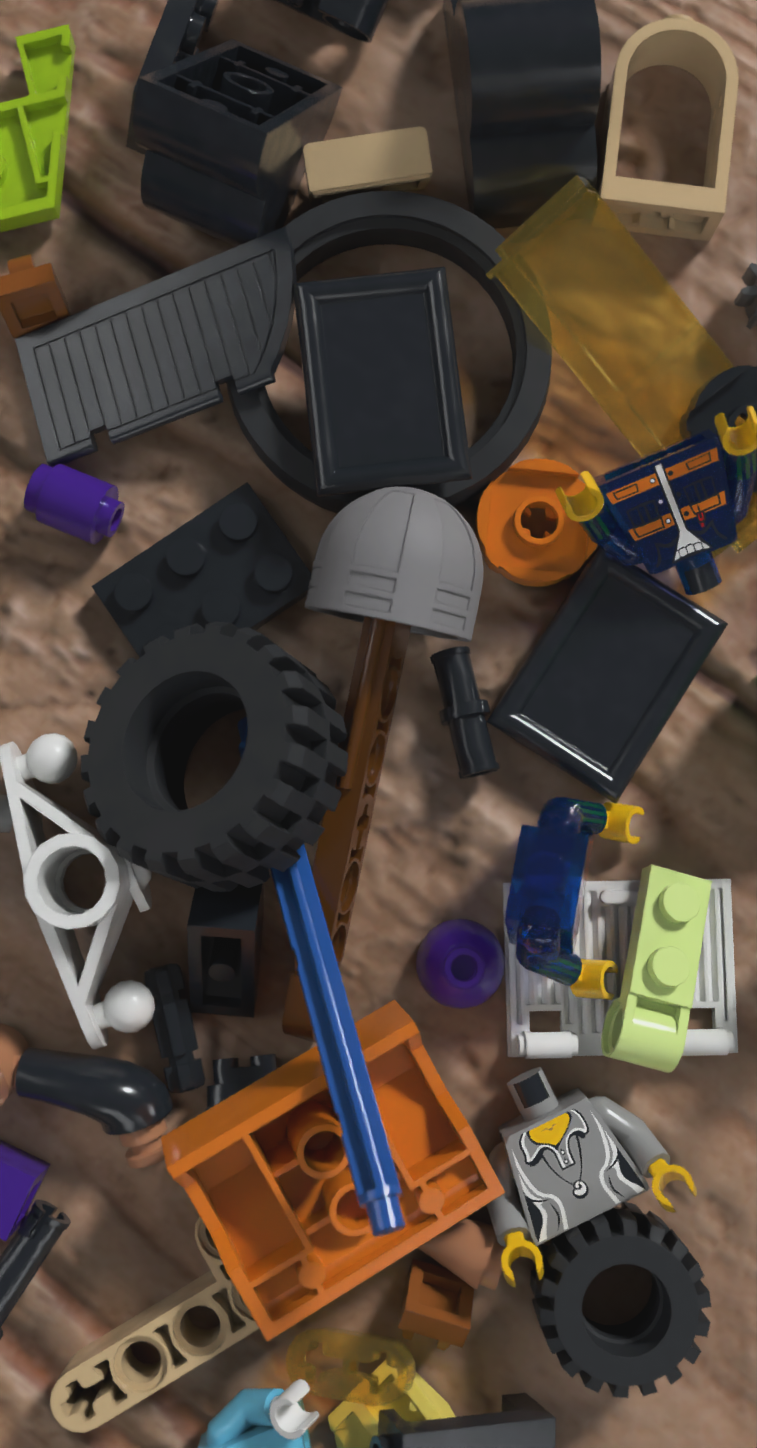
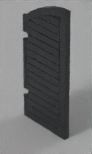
M286 226L15 338L49 466L54 467L59 463L64 465L97 452L98 447L94 434L108 430L109 439L115 445L223 403L220 384L222 385L234 380L238 393L243 395L276 382L274 374L284 354L292 328L295 310L293 283H297L295 254L290 232Z

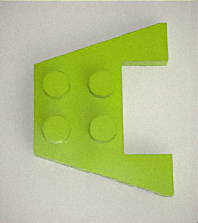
M69 24L15 37L29 95L0 103V233L60 218L76 49Z

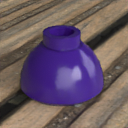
M452 919L435 926L424 937L417 952L416 970L422 987L432 999L450 1008L465 1009L484 1003L497 991L504 976L505 958L498 939L487 927L468 919Z

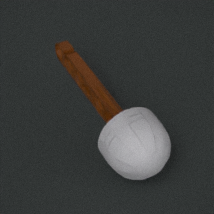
M411 487L377 489L352 501L333 518L319 542L305 602V608L363 623L344 714L347 737L346 741L338 743V747L348 753L347 773L345 776H337L335 788L341 791L342 794L335 812L327 809L323 816L322 827L325 830L318 840L312 870L339 968L344 956L410 633L470 642L483 585L482 554L477 538L469 523L444 499L427 491ZM295 957L294 974L290 977L283 1011L282 1030L286 1035L316 1042L297 972L298 964Z

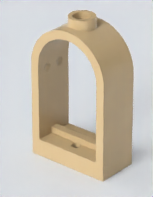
M673 14L643 26L626 41L619 53L604 105L597 167V190L591 227L710 241L725 214L738 92V67L735 57L725 40L711 28L694 21V19L687 15ZM655 65L675 66L691 73L704 86L710 99L711 120L703 187L616 176L626 81L638 71Z

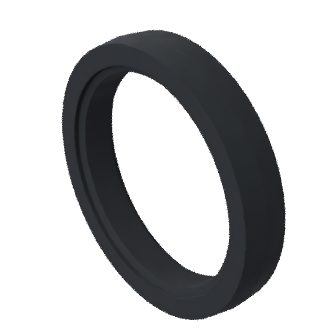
M371 191L352 194L328 201L292 220L286 225V228L290 232L295 254L297 282L315 266L342 252L371 245L393 244L424 249L452 261L478 281L489 294L504 320L512 350V382L506 403L489 430L469 448L472 471L471 480L410 486L411 488L432 493L444 499L453 507L461 505L481 493L492 480L494 481L514 462L528 443L541 417L550 385L552 340L548 312L541 291L522 257L501 234L473 213L447 201L412 192ZM234 380L226 383L230 402L243 434L263 463L288 488L319 507L337 514L352 501L373 492L366 491L317 497L312 451L295 438L283 424L270 401L266 387L264 386L240 395Z

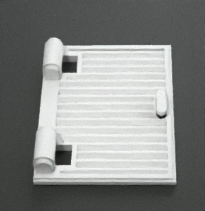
M706 879L712 881L692 1008H712L713 1029H687L682 1056L738 1053L731 879ZM640 880L586 881V885L584 883V898L580 895L583 902H580L579 899L581 881L565 882L564 887L559 892L557 889L563 882L503 883L508 1057L551 1059L572 1058V1056H604L601 1048L602 1028L610 1005L616 998L620 997ZM577 904L582 905V908H581V907L579 908L580 920H579V917H578V919H577V916H576V914L578 915L577 910H578V906H579V905H577ZM575 927H576V930H577V928H578V932L576 931L577 937H576V935H575V937H574ZM539 949H543L569 961H576L578 959L614 961L618 966V973L604 974L605 990L608 993L614 994V998L612 1000L576 997L571 991L568 979L534 963L535 953ZM529 1011H560V1032H531Z

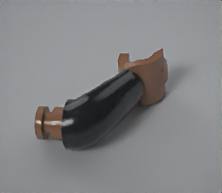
M0 1023V1106L16 1088L19 1097L45 1102L80 1113L101 1123L105 1133L108 1135H118L121 1145L130 1147L125 1153V1158L130 1168H145L165 1159L161 1137L164 1136L163 1134L167 1130L164 1117L172 1110L173 1103L166 1085L150 1070L126 1060L31 1048L24 1036L15 1028Z

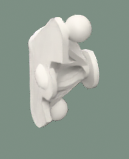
M57 733L44 734L35 739L29 746L27 753L23 755L17 744L12 741L0 745V763L24 875L25 897L36 915L84 1036L91 1048L96 1050L107 1046V1028L113 1027L116 1031L123 1033L138 1032L148 1025L154 1014V997L150 990L140 982L127 980L115 984L107 992L103 1002H101L99 994L133 899L140 912L149 910L152 906L149 887L152 871L132 864L121 857L117 848L107 844L97 829L36 790L32 778L47 784H54L69 778L77 765V750L72 741L64 735ZM42 814L68 833L56 835L46 841L43 831ZM86 854H94L98 857L105 870L106 879L103 895L91 909L79 907L69 900L64 891L63 883L67 867L73 860ZM97 926L85 962L81 955L74 929Z

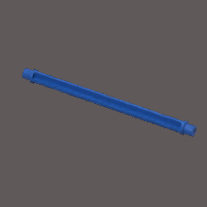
M247 717L241 719L237 724L241 743L238 746L241 758L247 741ZM303 844L297 850L300 859L284 872L274 868H270L290 946L297 960V972L334 1112L339 1118L342 1130L341 1138L359 1206L367 1210L373 1236H383L406 1227L398 1198L403 1194L305 845Z

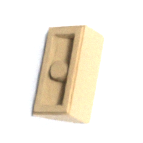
M422 126L306 144L303 149L309 204H313V206L322 205L328 201L348 195L371 191L409 192L426 189L433 174L428 135L425 127Z

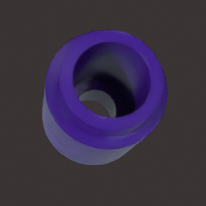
M61 463L54 467L47 464L38 466L29 480L24 496L25 509L34 513L38 522L94 545L104 536L112 537L116 533L124 514V503L118 501L119 491L117 486Z

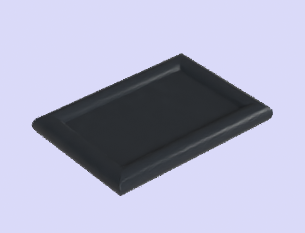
M445 267L293 283L317 497L375 491L387 487H410L471 480L472 471Z
M599 544L486 722L616 804L728 623L606 546Z

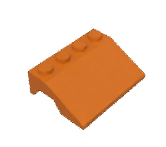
M395 999L355 1022V1027L403 1194L398 1198L406 1226L403 1229L383 1236H373L367 1210L359 1206L341 1138L342 1130L339 1118L334 1112L317 1045L161 1137L168 1172L172 1179L182 1186L213 1239L227 1274L267 1342L506 1193L469 1123L447 1091L425 1050L415 1022Z

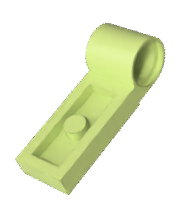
M652 864L642 869L620 997L616 998L610 1005L602 1028L601 1048L604 1056L666 1073H671L677 1067L683 1054L690 1009L693 1005L712 881Z

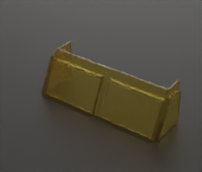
M576 175L495 249L502 260L486 276L490 280L499 279L651 470L654 472L653 467L663 463L666 469L688 460L684 450L683 438L679 432V422L682 415L687 411L695 392L713 376L735 366L711 335L708 334L693 312L601 195L585 177ZM740 415L735 420L736 427L746 421ZM695 471L670 480L677 502L682 508L690 505L683 488L701 479ZM702 481L708 496L715 493L714 487ZM701 483L695 484L701 500L706 498ZM694 485L686 488L691 503L699 501ZM677 492H681L680 497L676 496ZM757 493L725 494V505L705 512V527L713 520L718 532L728 537L727 540L719 537L712 525L704 533L710 545L713 546L710 549V554L713 558L731 545L739 553L757 539ZM696 516L691 518L700 530L704 529L698 523Z

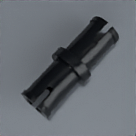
M467 646L445 649L434 653L430 657L431 664L434 665L444 709L439 711L441 724L449 726L460 771L458 772L460 779L478 777L500 769L498 762H496L485 716L490 714L488 700L480 698L469 655L471 652Z

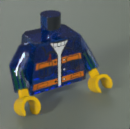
M748 406V418L742 425L733 428L728 427L724 413H719L715 416L714 422L722 448L718 436L708 429L594 477V479L588 471H583L580 473L586 484L583 491L577 495L568 496L564 494L559 486L555 490L556 495L566 515L571 520L579 522L594 543L626 565L643 563L650 575L675 567L686 595H695L708 591L722 582V577L712 551L732 544L737 540L736 525L748 514L757 475V414L753 406Z
M556 797L543 804L537 824H522L505 914L509 943L516 944V958L524 968L563 985H570L571 991L576 997L612 1000L614 998V994L608 993L605 990L604 974L618 973L617 964L610 960L580 959L574 952L594 834H598L603 839L629 844L638 843L640 837L630 835L629 823L634 814L644 815L643 808L622 803L615 804L610 801L601 804L568 797Z

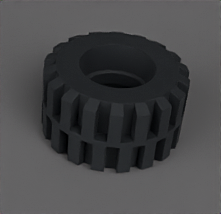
M624 1202L621 1205V1209L612 1208L552 1238L549 1246L543 1244L538 1246L542 1254L544 1274L542 1279L539 1280L537 1271L531 1270L530 1286L534 1294L532 1303L551 1353H556L561 1367L572 1378L579 1373L584 1386L599 1393L603 1383L606 1382L613 1397L628 1398L629 1386L638 1385L642 1395L646 1396L657 1392L655 1380L666 1376L672 1385L683 1376L677 1367L683 1358L692 1364L695 1363L701 1353V1350L694 1341L695 1335L707 1337L710 1327V1321L702 1311V1308L711 1307L710 1292L700 1280L705 1275L699 1263L675 1232L669 1229L660 1217L651 1211L644 1214L636 1204ZM619 1264H632L641 1266L651 1272L652 1289L649 1300L643 1310L630 1321L619 1325H603L588 1319L582 1314V1301L585 1291L590 1282L601 1271Z

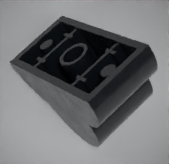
M443 0V13L469 212L482 219L494 229L590 219L594 210L597 190V146L594 123L598 113L601 91V42L595 0Z
M234 39L140 77L133 107L132 129L136 144L146 150L141 175V199L144 206L235 247L282 228L294 204L305 170L304 146L308 143L324 140L343 87Z

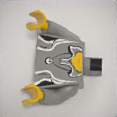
M541 1067L521 1073L507 1083V1087L521 1115L498 1127L502 1142L497 1144L489 1153V1162L506 1193L488 1203L487 1208L497 1241L500 1245L506 1246L501 1256V1264L504 1277L512 1287H516V1283L510 1267L515 1259L528 1257L533 1260L536 1265L538 1278L541 1280L544 1268L542 1254L537 1247L538 1245L650 1190L645 1178L653 1177V1193L660 1206L667 1212H676L663 1194L664 1188L669 1182L680 1180L688 1186L694 1197L697 1196V1188L690 1173L681 1166L669 1165L670 1155L644 1121L606 1096H595L588 1099L579 1088H576L556 1097ZM530 1235L534 1241V1244L530 1241H527Z

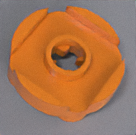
M537 458L520 461L510 466L508 471L502 473L494 481L492 480L480 498L475 517L476 538L484 554V561L492 571L502 574L512 582L531 587L554 585L576 575L595 551L600 535L595 532L588 521L577 522L571 520L566 515L555 490L560 486L565 495L574 496L579 494L586 486L585 483L578 479L580 474L564 463ZM530 509H544L545 519L555 522L554 533L550 534L548 531H545L544 538L532 537L530 530L522 527L521 516L524 514L527 518H530L532 514Z

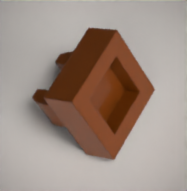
M32 254L7 260L10 274L0 277V312L14 341L15 338L71 316L68 302L51 263L35 267Z
M413 1258L406 1276L398 1328L402 1329L403 1338L411 1341L414 1333L437 1340L436 1349L444 1351L450 1345L463 1348L471 1326L474 1288L446 1268Z

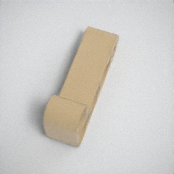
M200 1216L195 1224V1239L210 1271L86 1345L70 1358L56 1381L50 1398L53 1417L61 1427L71 1432L81 1433L96 1429L259 1329L227 1274L213 1239ZM198 1305L207 1306L216 1312L220 1324L211 1329H201L191 1322L187 1311ZM138 1341L149 1342L158 1349L161 1360L153 1364L143 1363L133 1355L130 1345ZM110 1367L111 1374L106 1377L98 1394H96L89 1387L101 1381ZM79 1382L83 1388L87 1389L81 1391L76 1384Z

